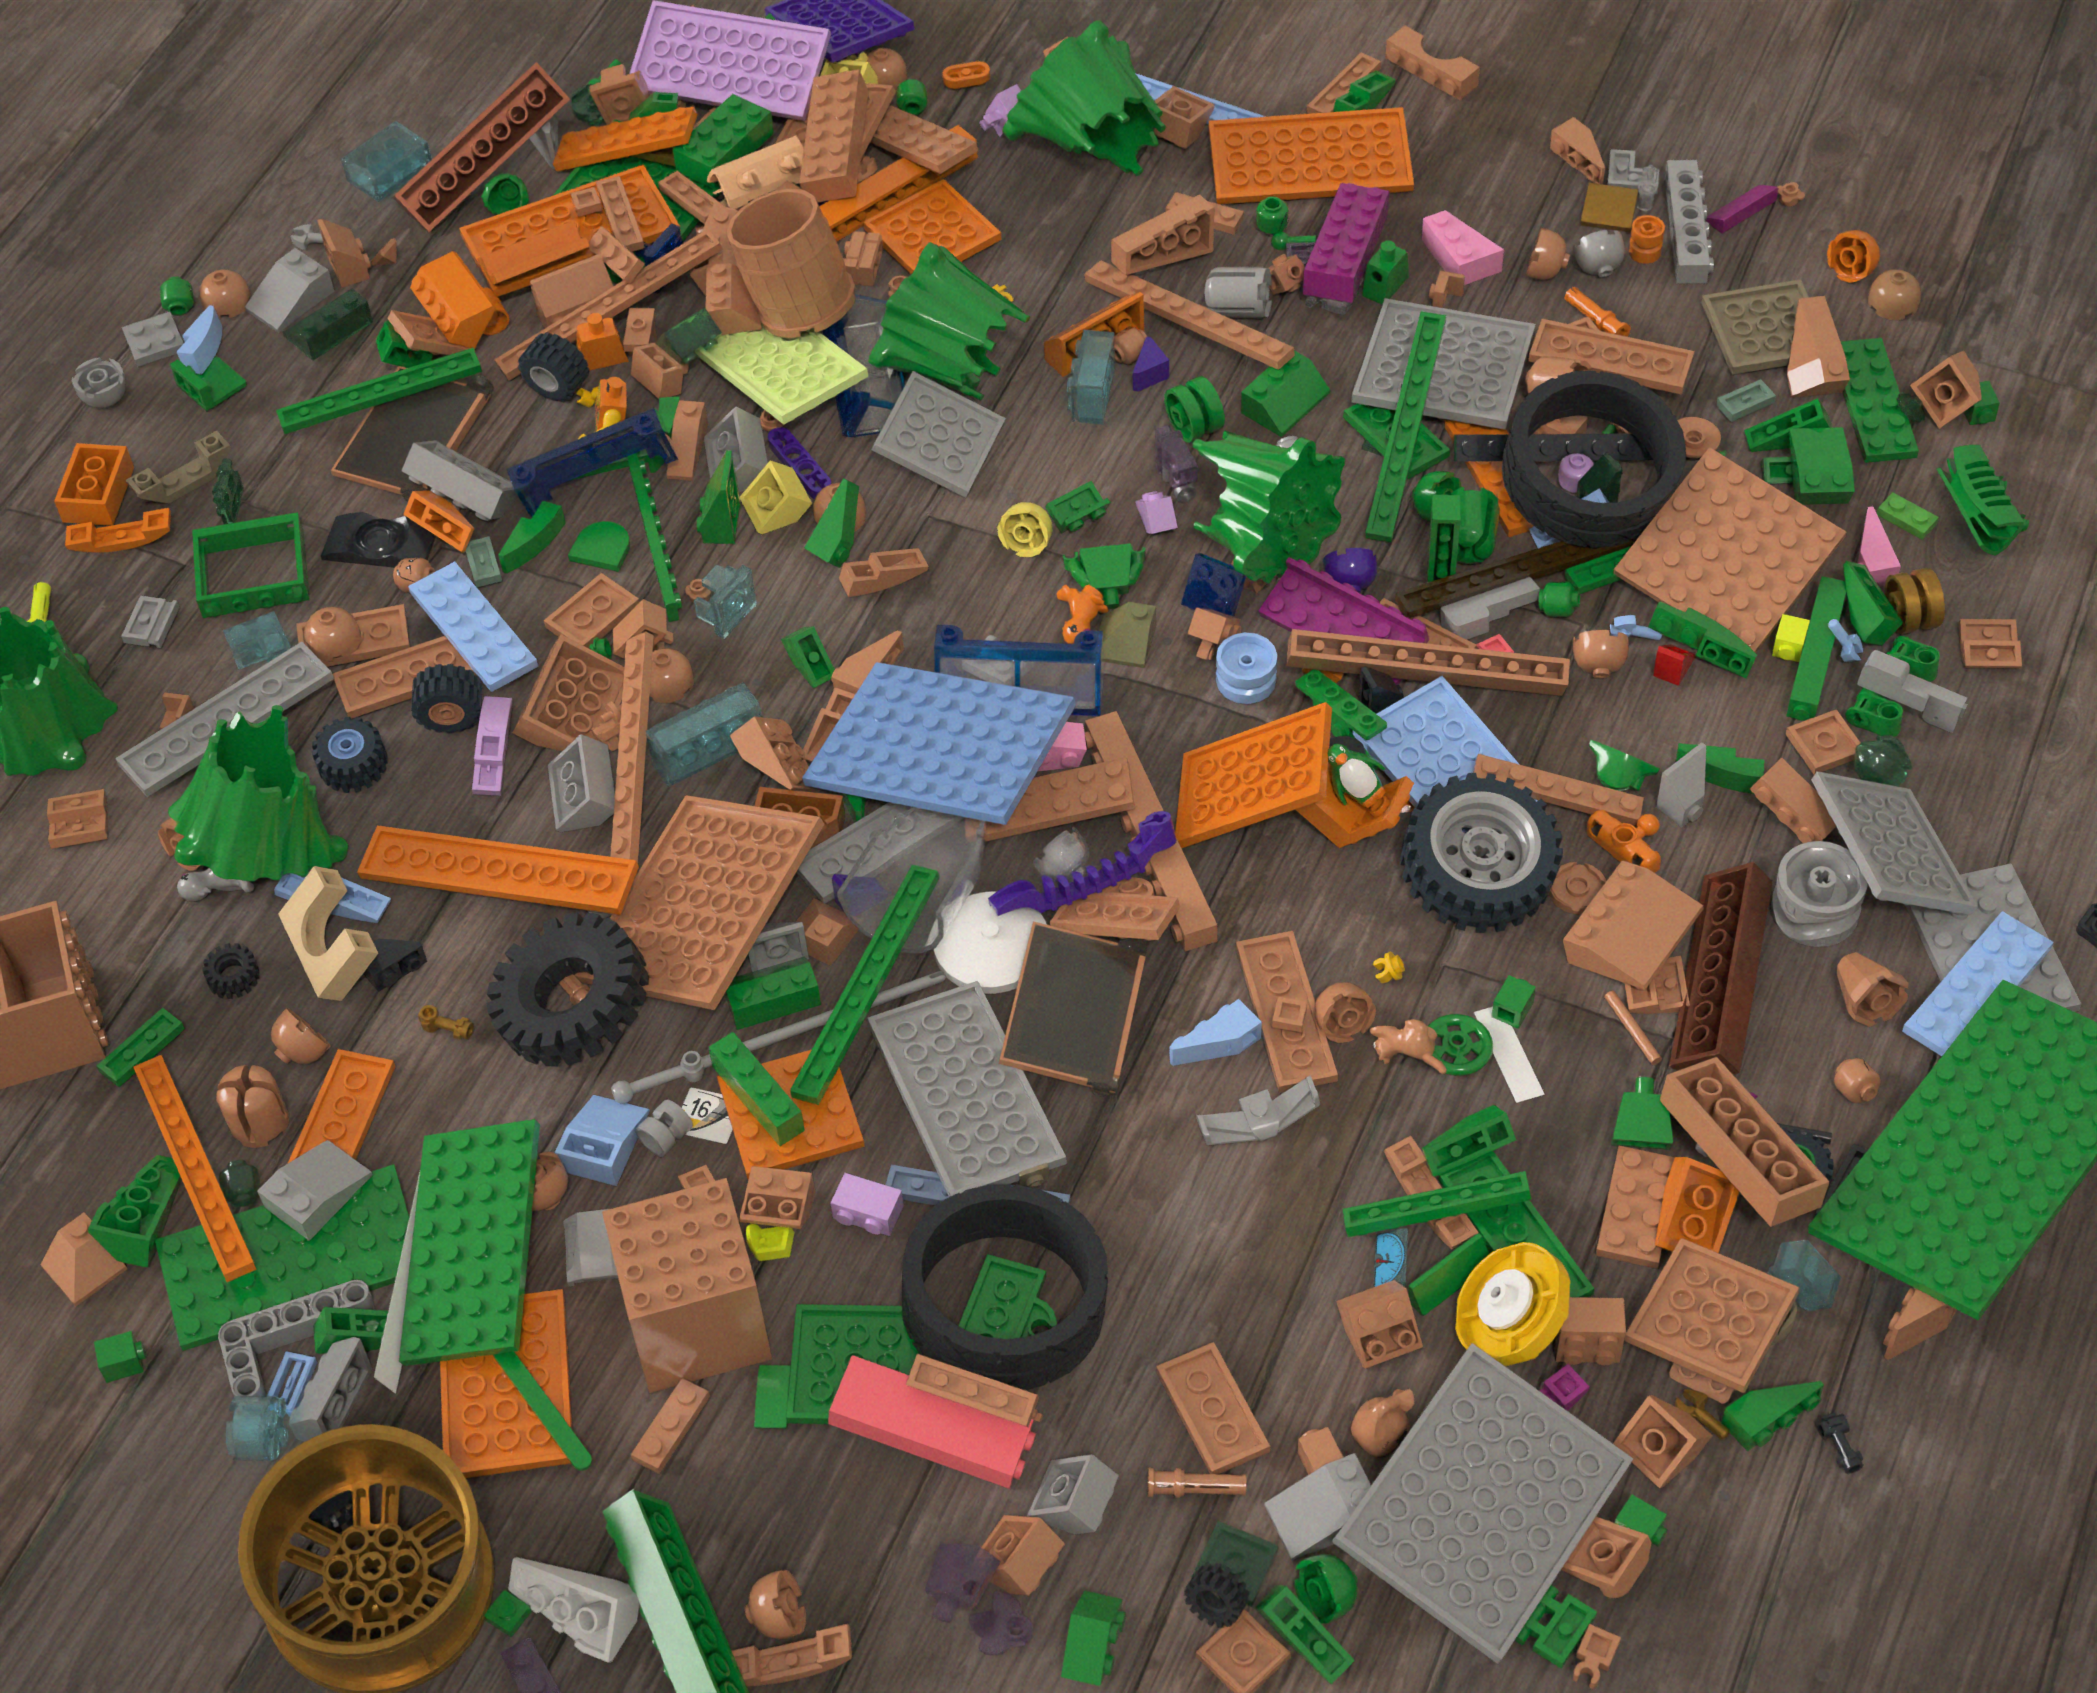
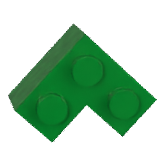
M1089 1591L1082 1593L1071 1613L1061 1673L1062 1678L1101 1686L1105 1676H1111L1115 1656L1110 1655L1111 1643H1117L1119 1632L1123 1631L1126 1619V1612L1121 1611L1123 1599Z

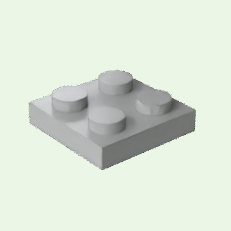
M171 312L122 327L137 367L175 355L184 344Z

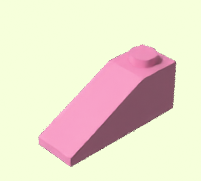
M1872 506L1867 509L1857 563L1865 565L1878 586L1882 587L1885 586L1889 575L1899 573L1901 565Z

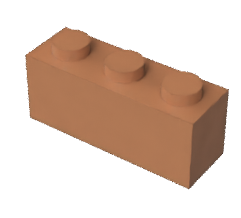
M1782 757L1750 788L1756 798L1770 808L1777 818L1797 835L1802 843L1822 841L1836 827L1818 792Z

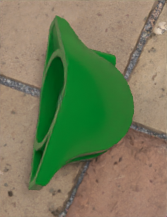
M1590 740L1589 747L1597 760V777L1606 788L1621 792L1628 789L1639 791L1645 777L1657 775L1660 768L1636 757Z

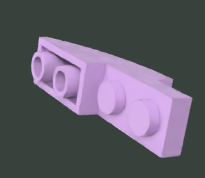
M484 696L475 747L473 794L501 796L512 698Z

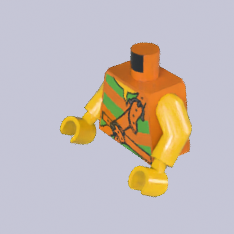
M610 377L607 380H600L599 386L593 388L592 392L583 388L579 389L577 395L581 396V399L577 403L591 407L595 402L596 432L593 433L592 438L582 434L577 440V443L580 444L577 448L583 451L595 448L596 443L601 444L606 440L622 441L627 408L626 383L618 377Z

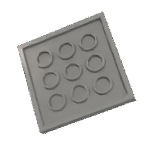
M913 371L877 437L872 451L966 498L1006 418Z

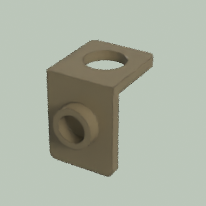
M1048 1163L1019 1172V1181H1016L1017 1185L1035 1188L1048 1181Z

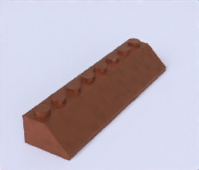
M536 62L393 196V199L409 216L430 232L560 110L570 98Z
M1754 862L1704 875L1699 901L1703 905V911L1696 919L1685 977L1690 1007L1686 1006V994L1684 1003L1679 1009L1669 1063L1672 1069L1682 1070L1717 1057L1733 1075L1740 1073L1773 883Z

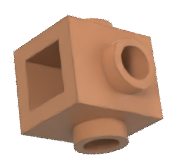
M1283 254L1272 260L1273 265L1268 269H1270L1272 285H1269V288L1273 295L1285 291L1290 293L1301 287L1300 282L1304 280L1305 267L1297 255L1286 257Z

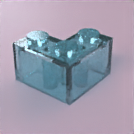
M275 611L223 630L238 670L263 660L267 664L291 648Z

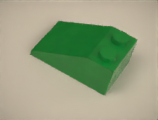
M1843 427L1789 429L1794 500L1802 505L1849 504L1855 490L1853 467Z
M732 450L725 452L706 486L705 497L700 498L702 517H697V532L702 534L703 543L735 544L741 503Z

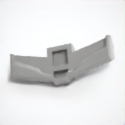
M1309 1075L1274 1100L1271 1099L1267 1089L1239 1099L1242 1111L1196 1115L1206 1145L1256 1140L1262 1142L1276 1137L1280 1131L1320 1106V1101L1311 1075Z

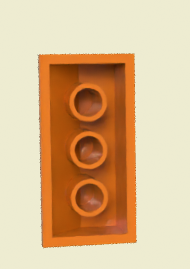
M452 251L421 266L417 275L413 278L410 288L449 343L475 349L497 306L459 255Z
M1138 292L1125 296L1059 334L1050 337L1044 341L1045 361L1064 377L1109 352L1112 337L1125 328L1131 326L1137 330L1144 331V295Z

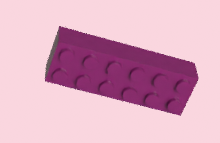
M1352 183L1340 184L1304 269V295L1353 303L1367 264L1388 216L1389 191L1376 187L1358 186Z

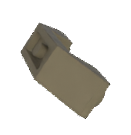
M215 431L194 443L199 457L160 479L156 477L150 468H147L130 477L126 482L140 499L171 503L215 479L231 447L220 433Z

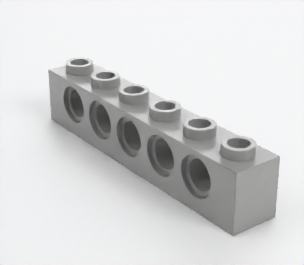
M1667 160L1664 179L1676 284L1707 283L1708 274L1713 273L1714 262L1713 257H1709L1711 254V240H1707L1709 236V222L1704 221L1707 218V205H1702L1705 200V189L1700 187L1703 181V172L1698 170L1697 160Z

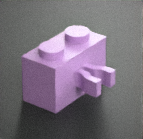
M1017 84L995 96L985 112L986 115L980 121L984 131L994 127L999 137L1004 136L1003 127L1008 120L1007 114L1017 104L1016 96L1021 91Z

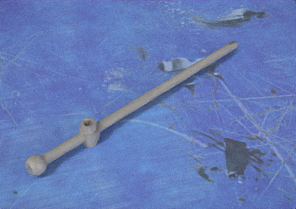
M938 971L878 993L871 1008L941 983L945 980L946 976L944 972ZM833 1010L747 1040L743 1044L751 1052L823 1026L828 1021ZM688 1051L683 1055L680 1065L631 1083L624 1080L617 1081L611 1088L613 1097L617 1103L624 1104L631 1101L633 1094L682 1076L690 1082H697L702 1078L705 1068L712 1066L710 1054L701 1057L696 1051Z

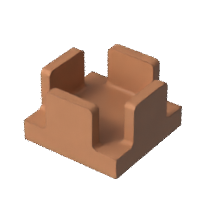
M623 64L602 70L601 82L590 86V93L607 125L612 123L614 119L623 122L629 121L630 113L649 97L648 85L640 70L625 75Z

